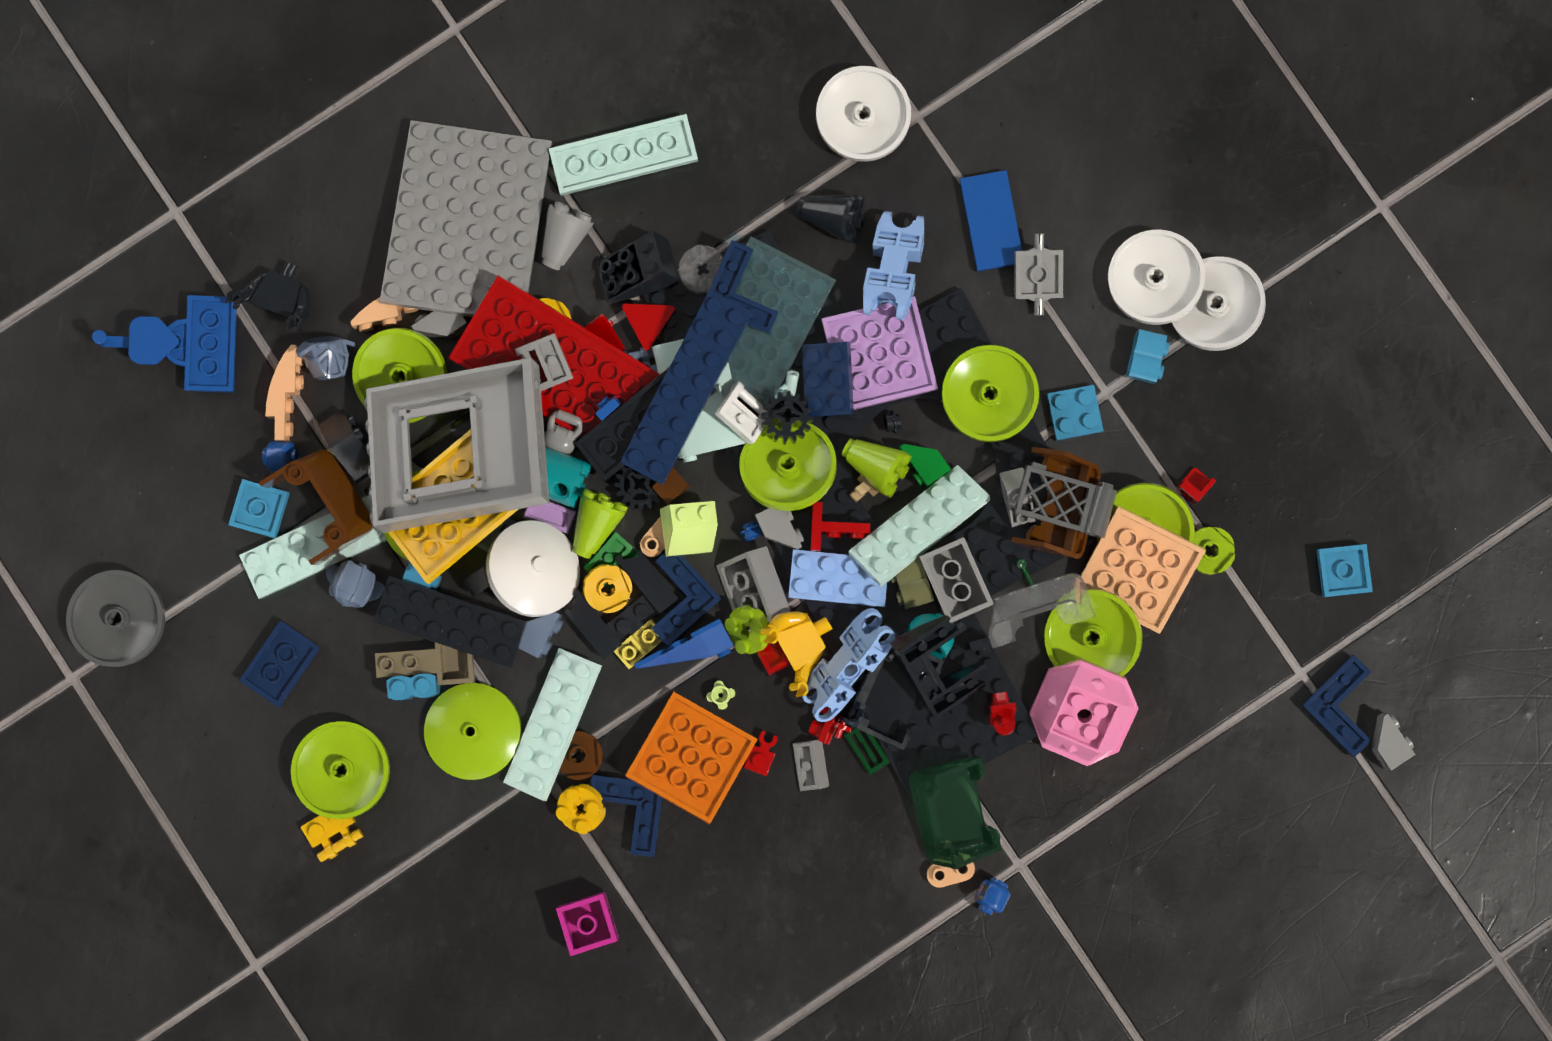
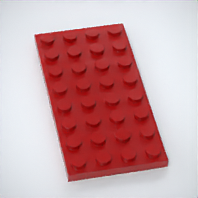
M500 275L496 277L449 356L451 360L468 370L521 360L520 355L517 356L516 348L555 333L574 378L541 391L543 415L547 418L559 409L580 417L582 421L580 438L603 421L595 413L599 409L596 405L606 396L611 399L615 395L621 401L620 405L615 409L617 410L660 375L654 369ZM535 349L529 351L531 358L539 365L541 382L547 381ZM555 418V423L568 430L575 431L577 428L575 425Z

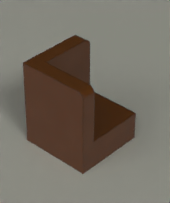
M672 468L665 484L662 485L657 482L652 488L667 505H672L690 486Z

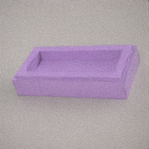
M550 502L549 504L527 507L523 518L529 521L547 523L559 531L569 534L576 511Z

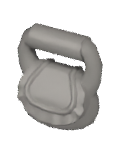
M560 409L554 411L547 422V431L544 434L545 446L565 454H570L582 432L580 417ZM555 418L575 425L577 428L575 431L560 427L555 424Z

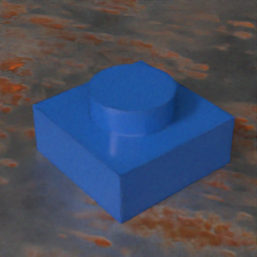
M615 395L611 399L606 396L596 405L599 409L595 414L603 420L620 405L621 401Z

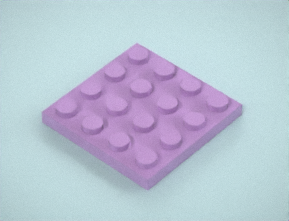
M915 296L904 320L896 319V309L890 303L878 305L875 310H872L871 315H864V310L860 309L822 318L827 343L850 342L854 410L938 390Z

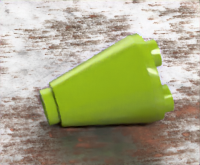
M849 439L842 451V456L846 457V461L881 494L892 497L897 488V480L899 478L903 480L909 470L907 465L912 457L905 451L858 439Z
M584 489L579 502L573 552L584 558L591 559L592 554L598 551L622 520L628 506L617 501L615 503L611 502V497L600 492L596 494L588 489Z

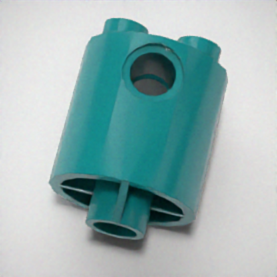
M545 446L549 499L574 508L578 497H581L586 484L583 481L585 477H588L592 465Z

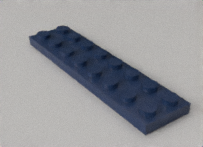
M709 290L620 461L622 464L662 485L665 484L753 315L752 311Z

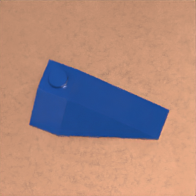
M718 619L691 633L689 637L676 641L668 648L662 649L634 665L636 669L710 658L716 655L720 659L731 653L730 648L734 645L721 620Z

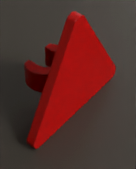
M623 304L622 306L645 351L650 350L675 311L672 305Z
M600 314L584 326L624 351L625 347L613 329V321H608L605 315Z

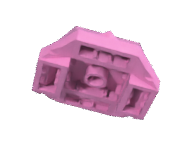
M1078 659L1048 669L1029 714L1043 748L1089 766L1119 752L1139 708L1126 677L1086 660ZM1082 709H1087L1091 712L1087 718H1081L1077 714Z

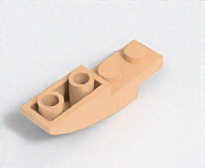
M379 297L351 320V326L355 330H359V332L371 331L374 329L373 326L378 325L391 327L397 324L396 321L402 320L401 311L404 310V313L418 311V309L381 304Z
M290 345L284 353L274 372L268 391L265 416L275 419L274 440L290 441V437L293 436V423L290 422V413L294 411V401L290 399V396H300V389L304 387L303 375H300L304 359H302V356L297 357V345Z

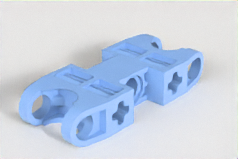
M883 212L877 224L873 241V256L882 257L880 269L867 268L863 286L864 315H871L872 310H875L881 303H890L896 309V319L904 320L906 318L915 290V274H908L906 271L908 261L921 262L924 248V216H917L910 226L900 228L893 224L892 212Z
M871 608L861 612L839 637L843 646L830 662L822 658L810 673L806 683L808 691L814 688L817 690L812 696L808 697L805 695L802 698L806 703H814L812 713L817 721L827 722L833 719L856 693L852 685L865 669L873 672L890 651V642L895 640V633L888 626H880L883 618L877 609ZM876 615V618L870 624H866L869 616ZM889 633V637L885 641H878L883 634ZM824 707H829L826 714L818 715Z

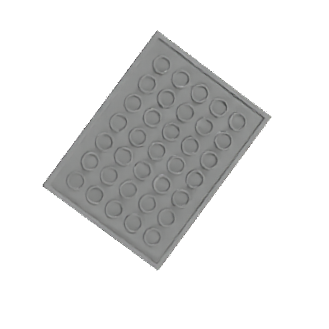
M411 120L380 303L473 317L498 275L529 293L550 161L549 148H552V141Z

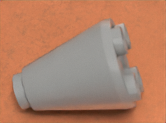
M555 201L554 205L550 204L548 207L542 250V264L555 270H560L561 265H565L594 224L591 221V215L580 210L577 213L569 211L568 205Z

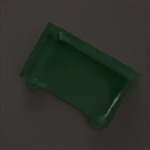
M972 756L911 772L909 776L925 853L928 860L934 865L958 869L1002 850L999 832L992 826L985 825L976 781L982 779L985 774V765L982 757Z

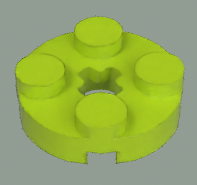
M1206 527L1195 532L1193 543L1203 548L1206 545L1209 547L1214 545L1216 547L1214 550L1216 555L1207 556L1204 553L1195 570L1207 575L1227 570L1235 558L1232 537L1225 530L1217 527Z
M752 605L736 608L730 614V618L725 621V628L729 632L731 641L739 654H753L762 651L768 644L763 642L766 639V635H761L760 633L761 629L768 626V620L760 609H754L751 607Z

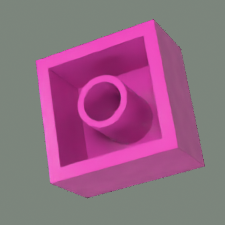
M605 891L560 905L556 908L570 956L618 941L619 934Z

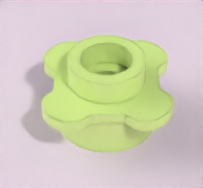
M716 681L713 690L707 693L706 698L709 702L716 703L719 709H726L730 698L735 696V691L724 686L722 681ZM723 693V697H719L718 694Z

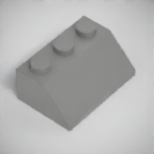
M964 537L919 557L944 614L951 618L949 622L952 623L994 604Z
M767 546L748 551L716 565L732 611L741 606L752 605V608L760 609L764 613L768 623L778 614L791 612Z

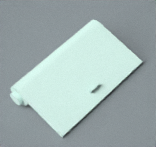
M684 339L652 347L658 373L661 374L670 367ZM729 362L715 386L718 391L708 399L678 459H683V463L697 460L696 455L746 443L745 440L715 415V412L733 385Z

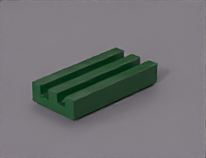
M854 727L850 733L846 732L844 736L869 775L890 763L874 736L866 733L883 759L879 763L860 734L859 729ZM851 735H856L875 766L873 768L869 766L851 738Z

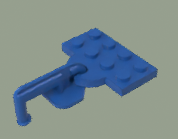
M187 295V319L177 320L168 327L157 317L140 316L133 319L130 323L129 337L107 336L102 330H96L92 334V340L100 347L129 348V357L137 364L156 365L167 356L177 366L185 367V391L234 393L237 309H233L234 302L226 304V297Z

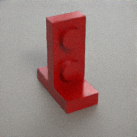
M823 502L812 504L811 551H821V533H826L827 538H840V534H850L851 539H864L865 535L870 534V523L822 522Z

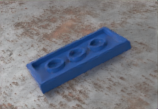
M1007 170L960 178L959 182L977 272L1013 266L1014 251L1022 250Z

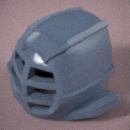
M319 337L304 341L297 348L296 353L297 357L302 356L314 378L317 380H329L345 375L349 356L347 345L356 348V343L338 337Z
M347 560L339 566L330 565L326 570V577L330 582L329 594L343 607H364L367 602L377 600L383 595L384 585L376 581V575L369 571L365 564H357Z

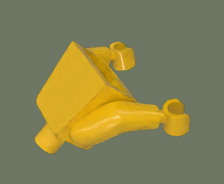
M798 611L781 613L774 616L768 626L760 630L761 635H766L764 643L774 644L778 640L794 671H796L795 683H791L789 689L791 691L797 690L796 697H801L808 693L806 683L809 675L820 660L826 647L820 636L832 630V627L826 617L812 623L807 613Z

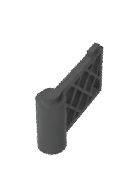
M1032 462L1031 466H1025L1013 513L1069 528L1090 536L1105 538L1117 491L1113 489L1114 485L1105 482L1093 485L1046 471L1047 466ZM1031 472L1039 474L1043 484L1035 489H1032L1029 483ZM1055 480H1060L1066 490L1055 496L1049 484ZM1079 486L1087 488L1085 498L1077 502L1072 490ZM1046 487L1051 499L1041 504L1035 492ZM1068 493L1074 505L1063 511L1057 499ZM1031 495L1037 507L1031 511L1022 510L1024 499ZM1054 502L1059 514L1050 518L1045 513L1043 507ZM1075 508L1080 515L1078 525L1071 524L1066 516L1068 512Z

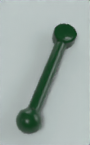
M1019 558L1016 561V565L1022 569L1034 592V599L1036 601L1043 600V594L1037 590L1026 569V561Z

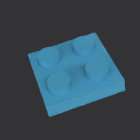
M1094 385L1046 394L1055 441L1104 431Z
M242 479L228 525L277 538L290 493L272 487H261L258 483Z
M1367 544L1316 550L1322 597L1373 592Z

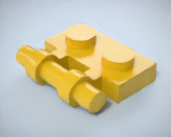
M319 815L300 827L312 848L319 844L323 845L324 850L317 854L321 862L328 858L333 859L338 855L339 851L347 846L349 848L354 846L356 841L363 837V833L359 828L352 833L348 826L356 822L354 817L330 819ZM340 832L343 838L332 844L329 838Z

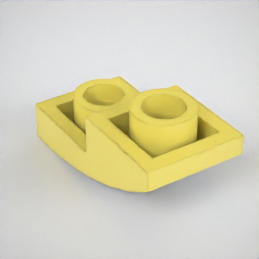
M653 618L614 651L628 669L632 668L635 663L639 662L662 642L651 630L657 624Z

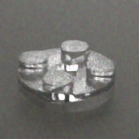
M696 245L689 249L682 256L679 263V275L684 286L697 294L708 293L723 260L722 254L710 246ZM698 265H708V274L703 273L701 276L697 274L699 271L697 269Z

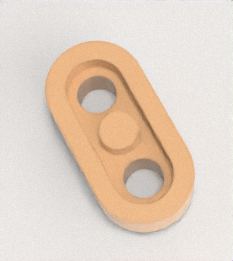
M661 517L658 518L640 542L641 551L648 557H657L665 550ZM653 540L656 542L655 549L648 548L649 541Z
M966 856L950 858L930 865L927 870V879L935 887H945L969 880L975 872V866L972 860ZM962 864L967 866L965 873L958 871L959 866ZM937 871L944 873V877L940 880L935 878Z

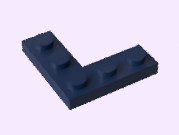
M731 240L710 290L752 311L753 315L747 326L769 335L779 312L736 294L754 249Z
M664 553L655 561V564L686 597L651 628L653 633L668 647L715 606L721 598L682 555L666 557V553Z
M1351 655L1301 706L1351 757L1355 758L1372 740L1337 705L1371 671L1355 655Z
M592 775L590 786L601 794L602 801L637 805L630 854L655 857L663 798L630 779Z

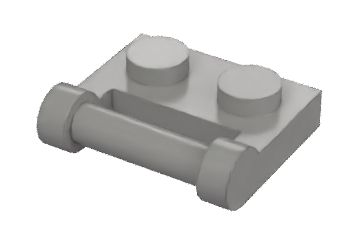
M555 333L515 349L517 356L520 355L521 359L531 358L529 351L535 349L547 377V381L541 382L540 379L541 391L574 378Z

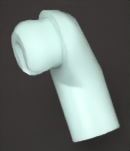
M793 370L787 372L785 383L774 393L775 399H777L778 392H781L783 397L786 396L788 391L791 392V397L795 395L799 377L798 372Z

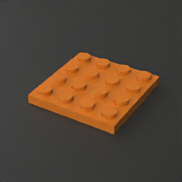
M673 692L625 777L710 825L758 739Z

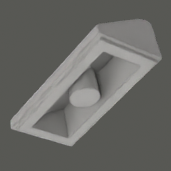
M818 740L793 743L800 791L828 787L829 782L823 743Z

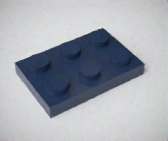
M850 342L802 345L804 399L808 401L805 408H812V412L808 416L821 417L854 414Z
M280 620L239 681L277 707H281L322 647Z

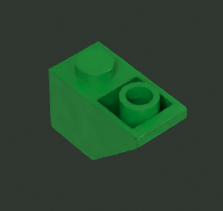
M907 444L899 447V450L905 451L912 456L908 465L913 469L914 473L912 476L919 486L923 484L927 488L951 470L936 449Z

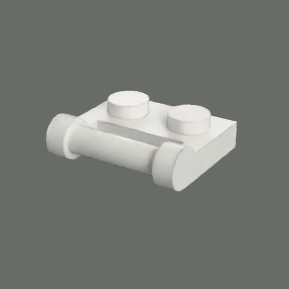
M736 381L731 386L728 395L715 412L717 417L749 445L756 441L764 429L761 427V424L766 421L760 418L761 413L766 412L763 409V405L744 389V385L740 381ZM739 396L755 412H757L759 414V418L756 415H754L746 406H744L737 399V397Z

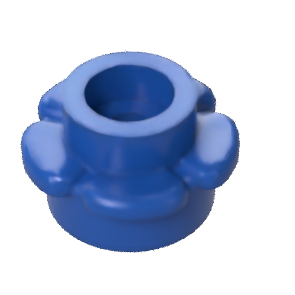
M755 521L743 525V531L740 532L745 541L756 539L763 534L759 524L756 525Z

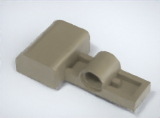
M435 643V649L375 653L376 678L437 673L438 685L475 683L474 655Z

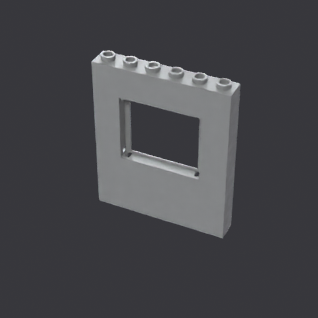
M532 358L366 389L367 398L364 400V405L368 413V420L365 426L369 434L367 453L370 457V466H368V475L371 479L369 498L372 502L370 520L373 527L382 533L550 503L539 365ZM470 408L474 478L413 489L409 419Z

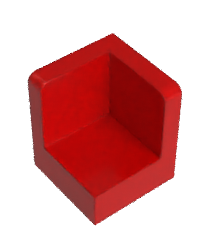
M1193 468L1176 487V490L1195 504L1200 501L1216 480L1214 478H1207L1197 468Z

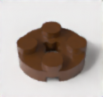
M575 731L559 770L568 778L574 780L586 779L596 773L603 761V749L597 738L584 731ZM577 748H580L581 752L585 753V757L582 758L580 763L577 762L576 758H572V753H576Z

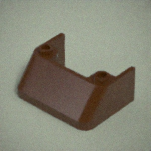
M1032 447L1031 452L1044 457L1042 465L1047 466L1046 471L1093 485H1099L1101 471L1098 465L1066 451ZM1055 480L1049 484L1055 496L1066 490L1060 480ZM1079 486L1072 490L1077 502L1085 498L1087 488ZM1049 493L1047 494L1046 501L1051 499ZM1068 493L1057 499L1063 511L1074 505ZM1054 502L1044 507L1045 513L1050 518L1059 514ZM1075 508L1068 512L1066 516L1071 524L1078 525L1080 515ZM1041 521L1040 526L1033 525L1027 531L1026 539L1012 537L1011 542L1030 549L1079 559L1085 551L1088 535Z
M318 450L292 461L259 482L261 487L271 488L284 479L292 485H302L310 480L335 521L326 526L323 532V538L329 548L308 560L311 565H320L369 534L374 528L367 506L335 456L327 450Z

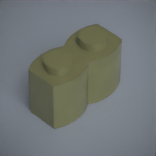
M919 557L891 579L892 584L897 582L899 592L896 593L899 606H904L905 610L934 601L925 569Z

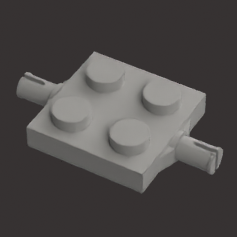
M1044 233L1034 234V248L1014 251V298L1034 301V315H1044V301L1051 298H1063V250L1044 248Z

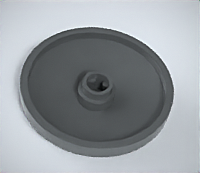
M121 570L104 571L85 580L72 595L66 612L67 632L76 650L89 661L107 667L128 666L145 658L159 643L165 626V609L157 590L143 577ZM119 615H120V618H121V622H120V623L117 622V617H118Z

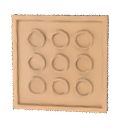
M1118 505L1109 521L1105 538H1100L1073 591L1100 589L1116 594L1132 607L1141 625L1160 634L1206 549Z

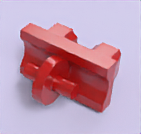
M1007 692L995 693L992 696L993 701L991 703L992 706H990L989 723L990 726L994 725V729L998 734L1006 736L1011 734L1015 728L1016 705L1015 702L1009 703Z
M824 707L820 713L826 714L829 707ZM838 713L833 719L824 724L813 720L809 733L817 737L818 741L829 745L833 734L834 737L840 739L843 731L850 733L852 728L846 726V723L841 720L839 722Z

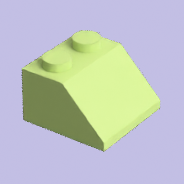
M715 501L673 504L660 509L666 557L712 552L718 526Z

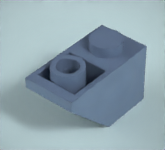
M555 612L528 621L519 649L537 658H541L542 655L546 656L552 646V643L549 641L553 633L557 634L563 624V621L560 620L562 615Z

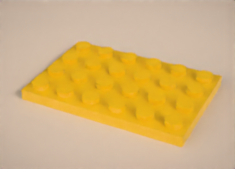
M471 429L412 478L413 489L474 478ZM518 509L388 533L423 580L430 584Z

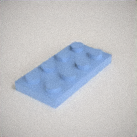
M793 549L788 598L885 607L887 583L880 587L849 555Z

